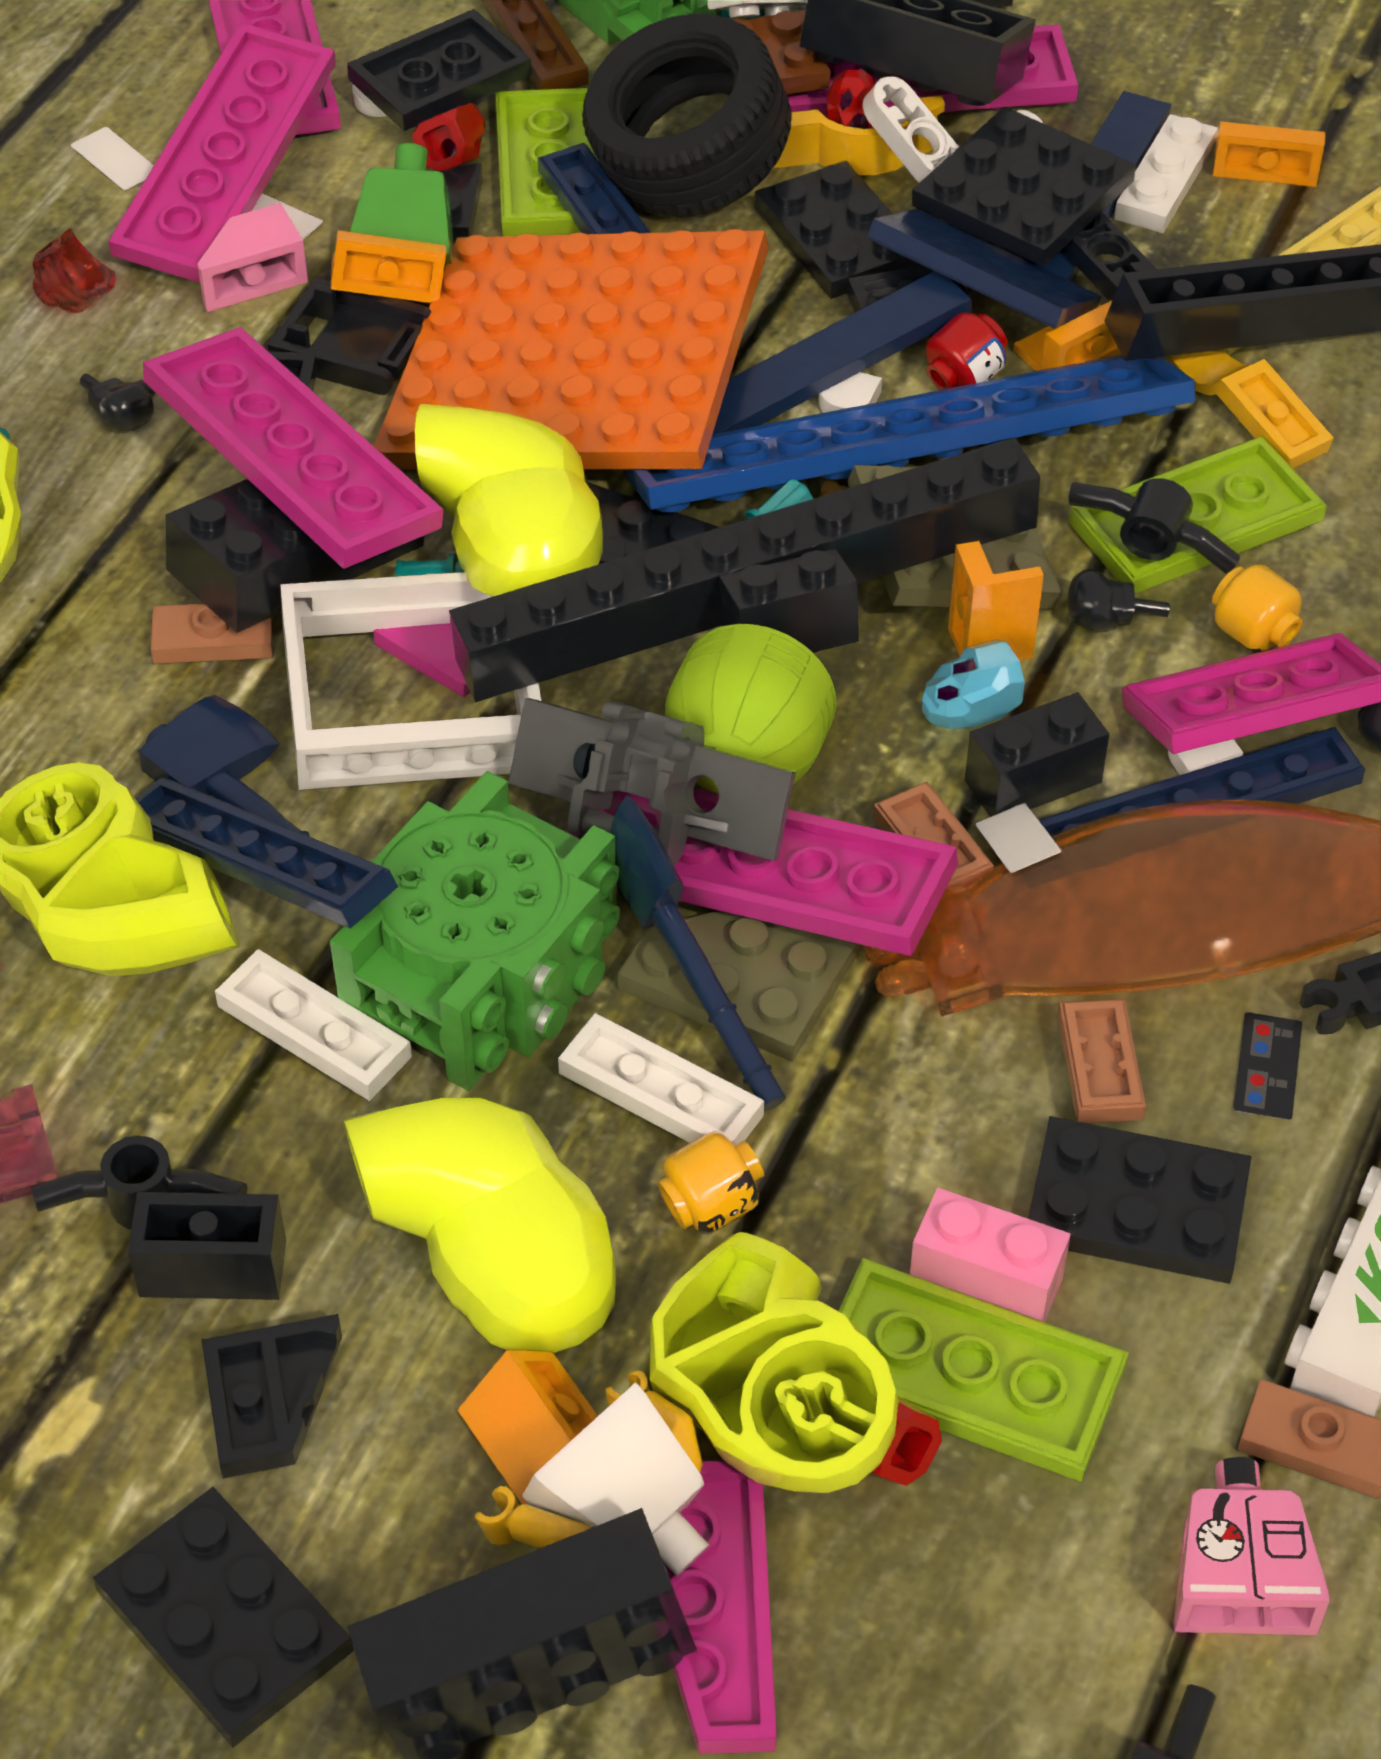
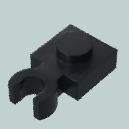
M1381 951L1338 965L1334 981L1317 979L1303 987L1299 1002L1303 1009L1317 1004L1330 1008L1319 1013L1315 1028L1318 1034L1327 1035L1339 1031L1345 1025L1347 1018L1353 1016L1358 1017L1365 1030L1381 1025Z

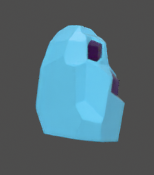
M994 640L965 648L959 658L942 664L932 679L926 683L922 698L923 714L933 725L947 729L974 728L1003 718L1019 706L1023 700L1025 681L1019 659L1006 641Z

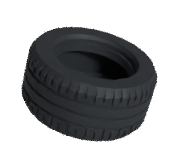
M692 13L669 17L655 22L624 39L606 56L595 71L585 95L582 111L585 135L599 164L629 204L638 210L654 215L682 218L710 213L729 206L750 193L768 176L780 159L790 135L792 110L788 96L770 53L758 34H755L753 30L747 28L742 23L714 14ZM730 95L722 108L701 125L674 136L645 137L658 119L679 104L698 96Z

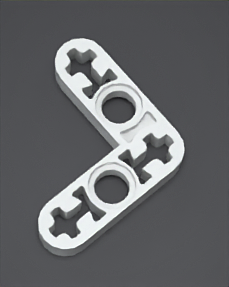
M884 77L864 97L863 111L866 118L918 183L959 148L905 81L897 77ZM891 100L895 106L888 108L884 102ZM1027 110L1016 111L1043 123L1039 117ZM908 119L910 124L904 130L901 125ZM912 135L925 137L932 146L933 155H925L919 152L913 144Z

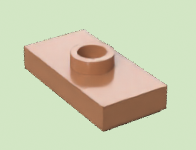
M205 604L153 606L151 634L153 664L273 658L274 616L236 633Z
M924 782L874 804L873 819L881 830L957 847L958 866L939 903L993 879L994 865L928 782Z
M1125 999L1060 1002L1057 1017L1076 1121L1088 1124L1144 1120L1146 1103Z
M1260 1379L1237 1450L1379 1499L1381 1495V1420Z

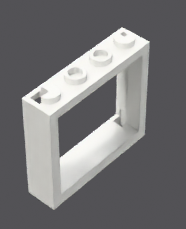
M466 572L280 584L282 624L299 790L482 776L486 771L495 775L510 774L525 698L541 701L539 683L514 690L517 715L312 730L303 637L374 632L373 630L450 623L449 610L494 597L474 589L467 579Z

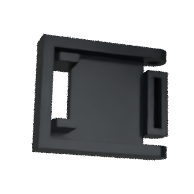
M314 278L268 343V351L316 353L318 368L316 378L378 395H386L391 390L394 381L398 379L406 367L417 337L422 330L424 319L428 318L432 311L423 305L396 298L331 290V281ZM315 318L328 320L329 323L311 347L309 326Z

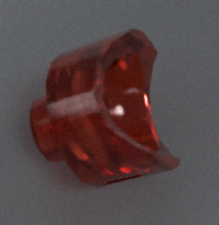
M67 229L34 255L32 264L35 275L32 281L33 290L39 300L48 307H59L70 313H81L115 287V271L109 269L96 259L77 239L73 229Z

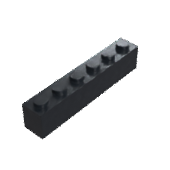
M1381 244L1123 273L1104 321L1125 361L1381 330Z

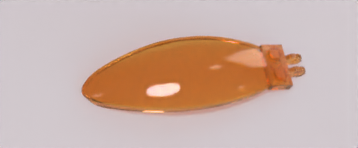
M1259 800L1188 801L1146 807L1111 815L1053 836L1052 839L1061 849V852L1013 873H1010L1002 863L966 889L963 883L946 888L912 956L866 946L864 952L867 961L874 964V967H883V970L878 971L877 979L875 980L878 993H882L885 998L891 997L893 999L903 994L909 995L931 988L941 1017L1003 998V995L1070 996L1153 990L1214 981L1278 967L1320 955L1381 933V821L1321 807ZM920 957L921 961L914 960L913 958Z

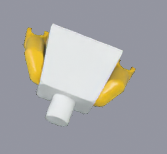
M639 1370L633 1371L628 1375L630 1388L623 1394H619L612 1387H607L605 1392L608 1408L533 1475L522 1495L528 1504L519 1506L513 1492L508 1487L499 1486L495 1488L492 1496L498 1508L503 1512L493 1517L485 1516L481 1512L475 1514V1518L485 1538L491 1544L498 1546L518 1541L540 1549L642 1508L664 1564L676 1576H679L709 1546V1543L680 1514L704 1486L700 1474L703 1463L692 1417L657 1392L650 1391L648 1379L644 1372Z

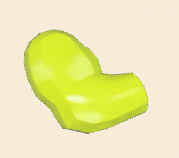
M419 405L415 423V455L420 484L429 497L454 517L451 531L460 567L466 572L467 579L474 589L487 595L497 596L599 564L603 553V528L599 501L586 484L580 455L564 436L540 422L509 413L467 407Z
M438 1098L343 1119L354 1164L373 1220L426 1239L432 1273L453 1307L467 1316L471 1325L490 1344L505 1350L556 1353L581 1344L603 1327L615 1306L616 1263L606 1216L589 1187L558 1160L549 1141L530 1115L483 1098Z
M738 1232L729 1236L675 1282L653 1315L650 1328V1382L655 1392L688 1413L693 1419L694 1426L704 1432L721 1458L756 1483L795 1492L830 1493L858 1484L880 1465L895 1437L898 1396L887 1360L859 1332L858 1328L846 1315L821 1301H817L822 1285L819 1277L808 1265L777 1244L748 1233Z

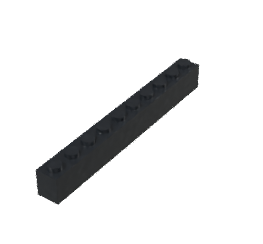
M1011 438L449 610L456 662L476 703L722 626L719 576L742 571L752 565H768L801 557L810 551H826L836 548L856 578L857 583L953 554L957 544L979 541L982 545L1037 528L1040 475L1016 438Z

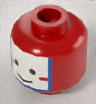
M973 313L957 314L926 343L925 352L929 363L926 367L927 375L940 390L989 381L1006 365L1007 352L1005 348L1008 346V341L1005 333L991 317L983 313L978 315Z

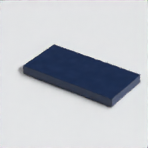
M919 209L874 218L867 235L871 241L1052 328L1064 325L1096 309L1102 297Z

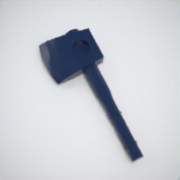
M216 695L205 697L179 714L168 725L162 724L155 728L148 735L146 744L138 750L142 771L154 781L165 777L310 837L309 832L301 831L289 822L271 803L240 781L241 778L269 758L280 743L267 728L238 706Z
M627 795L616 811L610 831L611 834L615 835L616 865L619 867V876L616 884L642 929L644 930L653 925L656 926L683 975L709 1016L708 1022L713 1023L744 1077L743 1083L749 1085L756 1097L764 1100V1111L771 1110L786 1099L784 1092L771 1072L772 1065L767 1064L736 1011L737 1005L731 1003L707 957L680 913L677 905L683 892V882L650 822L637 803Z

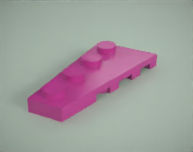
M702 1461L703 1465L700 1474L704 1486L680 1514L709 1543V1546L679 1576H676L665 1565L697 1651L683 1656L681 1662L673 1668L698 1754L776 1751L777 1735L763 1484L756 1483L725 1461Z

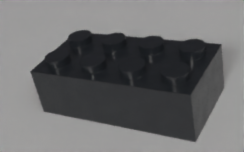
M808 0L799 47L816 51L815 56L826 62L843 63L849 61L862 65V70L872 76L887 77L895 75L910 80L909 85L915 89L928 92L941 89L957 94V100L964 104L984 106L993 102L1023 79L1036 19L972 0Z
M404 473L409 479H411L419 488H421L424 491V489L418 483H416L412 478H410L406 473ZM248 479L166 514V570L236 633L282 612L280 584L352 580L424 546V536L343 569Z
M642 1508L347 1626L372 1709L404 1759H452L462 1752L466 1744L493 1733L496 1735H510L520 1732L531 1726L536 1721L537 1715L564 1704L580 1706L594 1702L604 1696L609 1691L611 1685L638 1674L642 1676H656L676 1667L681 1662L683 1656L697 1651Z

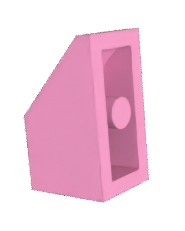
M281 203L230 217L197 264L203 304L207 312L308 283L303 239Z

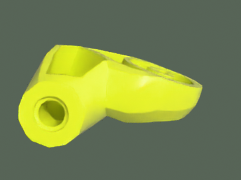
M77 762L53 766L27 777L6 791L0 798V891L11 907L32 923L33 928L54 961L69 967L106 976L149 974L192 963L240 947L237 930L229 907L205 859L170 845L154 841L150 817L128 788L116 782L113 775L100 765Z

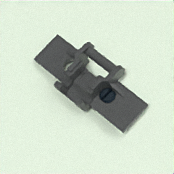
M525 698L508 783L569 801L570 809L567 825L569 834L582 838L593 825L610 833L615 815L599 810L610 809L614 791H622L650 799L648 806L661 811L660 828L653 827L674 865L677 864L684 852L687 836L772 861L778 860L796 772L718 751L715 747L704 745L703 726L641 710L620 702H607L602 710L604 718H600L532 698ZM701 776L711 778L719 790L717 805L710 812L701 809L696 804L693 796V788Z

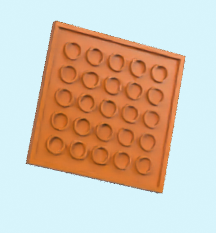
M730 229L713 232L679 230L670 233H637L630 231L621 234L573 233L570 235L536 236L533 234H523L519 236L485 237L473 235L457 237L453 247L452 264H446L443 272L440 299L432 301L429 309L432 312L428 318L424 319L422 330L417 337L374 447L399 469H417L415 455L416 412L420 404L503 412L540 422L564 436L573 445L581 457L583 469H702L769 247L765 230L742 231Z

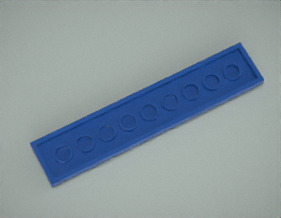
M1119 355L712 434L702 469H623V474L651 510L677 512L688 508L692 501L708 498L716 501H732L743 497L745 491L763 487L778 490L791 479H796L800 482L803 479L819 476L826 479L847 478L850 476L854 465L902 467L909 463V458L925 455L948 458L961 454L965 447L980 444L988 446L1011 438H1016L1017 440V437L1036 433L1041 436H1059L1068 433L1071 426L1086 423L1097 426H1109L1120 423L1123 420V416L1131 414L1165 415L1175 411V406L1195 402V383L1191 377L1163 357L1125 361L1123 356Z

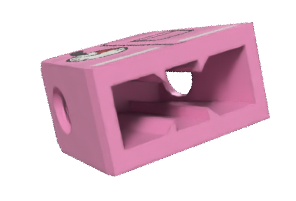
M1230 1457L1219 1461L1214 1467L1216 1489H1198L1192 1492L1183 1528L1174 1612V1632L1318 1635L1329 1604V1592L1300 1497L1291 1490H1261L1259 1465L1253 1459Z

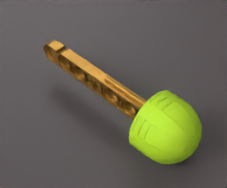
M849 477L825 479L819 497L848 489L847 481ZM734 624L709 631L691 646L667 694L665 716L703 726L704 745L715 747L718 751L796 772L795 784L811 768L820 752L835 716L836 693L829 673L815 656L816 652H811L796 639L775 629L753 624ZM701 776L696 781L704 789L719 794L718 787L711 778Z

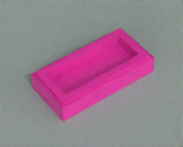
M451 623L373 630L374 644L460 696L465 698L470 693L456 662Z

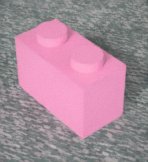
M937 1187L913 1241L910 1275L1046 1322L1063 1280L1071 1234Z

